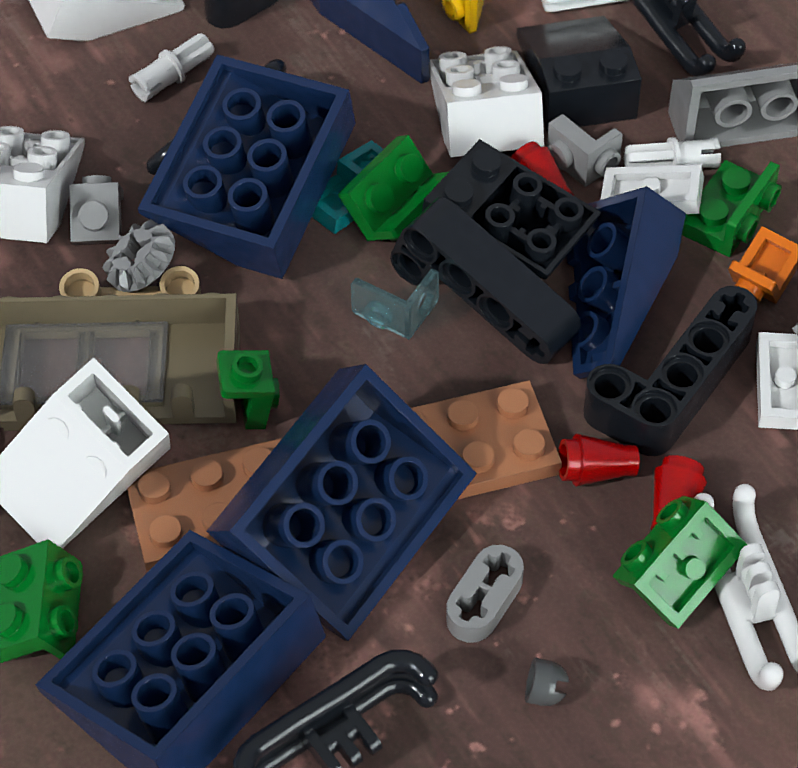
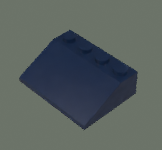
M217 54L138 207L139 214L159 225L164 224L172 232L239 267L283 279L356 124L349 89Z
M367 364L341 368L334 374L206 532L230 552L310 594L321 624L344 641H349L477 473Z
M189 530L37 682L36 687L40 693L126 768H206L326 638V634L310 594Z

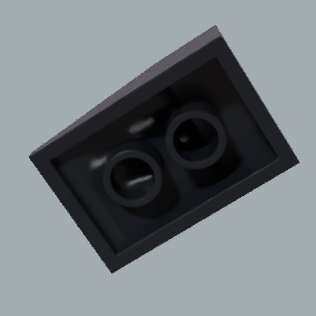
M605 16L517 28V37L526 66L542 92L543 121L546 131H548L549 123L562 114L578 127L637 119L642 78L630 45Z

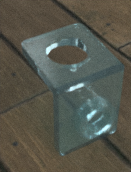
M434 269L427 273L407 301L359 278H355L351 283L353 313L366 319L376 328L387 329L410 340L439 300V272ZM426 294V298H425V300H424L422 306H421L420 309H419L420 303H421V301H422L424 295Z

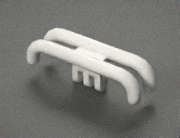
M741 484L734 491L733 515L738 535L748 545L740 551L735 572H732L730 568L714 588L750 678L758 688L772 691L782 682L783 669L775 662H768L753 624L773 619L794 670L798 673V620L757 523L754 505L755 489L749 484ZM699 493L695 496V499L706 501L714 509V499L710 494Z

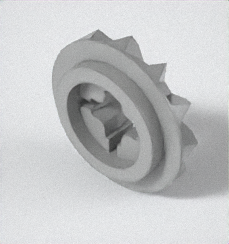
M151 219L142 226L134 223L131 225L129 233L124 236L118 235L119 241L116 246L107 249L106 252L109 259L102 268L108 275L107 281L117 290L122 292L140 290L154 282L168 267L175 251L174 235L164 224L159 225Z

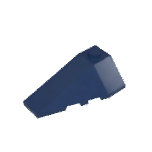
M310 0L322 16L421 84L429 81L430 48L405 2L396 4L395 0Z
M647 186L589 203L590 206L599 210L601 215L567 255V263L574 267L575 281L568 286L569 299L576 303V312L581 320L580 330L571 339L573 375L580 379L587 378L589 373L597 366L603 364L621 365L678 257L686 213Z

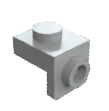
M562 114L549 123L547 147L558 168L565 170L584 187H587L601 176H605L606 167H618L621 161L623 134L616 128H613L595 140Z
M104 175L82 177V183L69 184L71 243L73 245L118 243V235L122 236L121 200H124V190L118 182H111V177Z

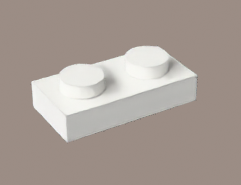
M702 164L606 167L600 200L647 186L686 214H699L704 182Z
M758 332L756 341L758 427L798 430V335Z

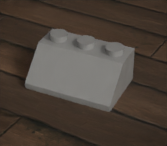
M798 62L673 80L668 114L678 141L717 138L720 147L798 136Z

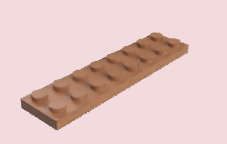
M530 380L411 408L477 473L458 499L559 475V469L562 468V461ZM282 438L148 469L128 487L127 493L146 572L189 530L223 547L206 531Z

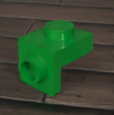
M269 350L219 351L216 363L221 396L225 399H241L245 430L266 429L270 410L278 408L280 398L278 378H273Z

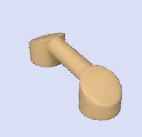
M176 266L168 269L162 275L159 286H146L133 292H122L115 287H100L98 278L92 271L77 268L67 272L62 277L59 283V291L61 295L68 297L104 296L109 294L118 296L155 295L159 293L179 295L201 294V286L196 272L185 266Z

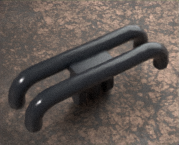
M631 0L679 64L692 76L711 75L716 67V59L711 54H704L699 58L677 31V29L688 23L692 25L710 50L721 60L736 62L745 53V41L741 38H733L728 42L698 5L697 0Z
M407 649L389 650L379 654L251 735L239 747L233 760V768H280L306 750L311 752L322 768H342L339 761L333 755L338 751L349 766L354 768L363 762V757L353 741L358 739L371 755H374L383 748L378 736L361 715L395 694L409 695L421 707H433L438 700V693L433 687L438 679V671L423 655Z

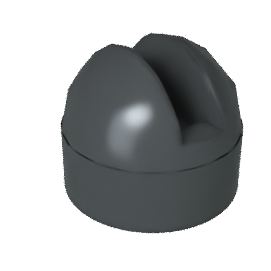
M535 657L532 660L527 677L525 702L540 706H553L560 703L567 693L555 690L557 681L569 683L566 670L558 663Z

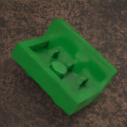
M49 539L0 556V663L43 649L61 659L76 644L83 565L80 560Z

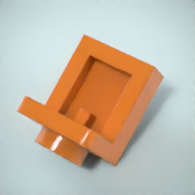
M761 226L740 262L733 260L728 268L733 282L736 283L735 286L747 289L754 295L757 302L765 298L777 304L798 269V244Z

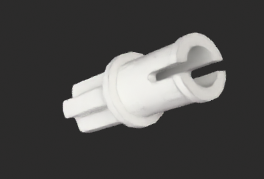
M199 33L171 52L166 49L161 51L158 56L159 58L153 61V63L129 76V82L132 83L130 86L137 97L146 102L174 82L178 84L185 80V73L208 59L213 54L214 47L206 35Z
M669 137L667 142L626 146L624 165L625 167L702 164V168L715 169L720 166L721 153H704H713V150L720 149L721 147L717 138L678 141L676 137Z

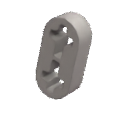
M491 545L484 548L476 556L449 596L446 605L447 627L450 633L458 640L467 643L479 642L486 639L498 625L520 591L523 583V560L517 551L505 545ZM501 566L508 568V575L501 574L492 587L488 585L489 570L496 572ZM478 600L482 601L480 617L473 616L469 621L462 619V611L470 612Z

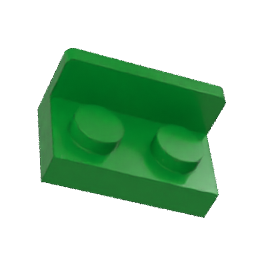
M397 136L337 195L367 241L389 239L393 242L398 240L402 230L422 212L424 198L448 172L432 173L410 136Z
M724 160L702 190L699 214H686L682 236L730 258L741 241L747 244L752 239L758 227L759 216L762 211L770 212L775 206L782 190V186L777 184L780 165L771 161L763 173L758 175Z
M682 496L669 502L659 512L655 527L643 540L635 542L625 551L621 558L622 565L613 574V578L620 585L633 589L669 626L679 629L736 562L741 549L748 545L706 501Z

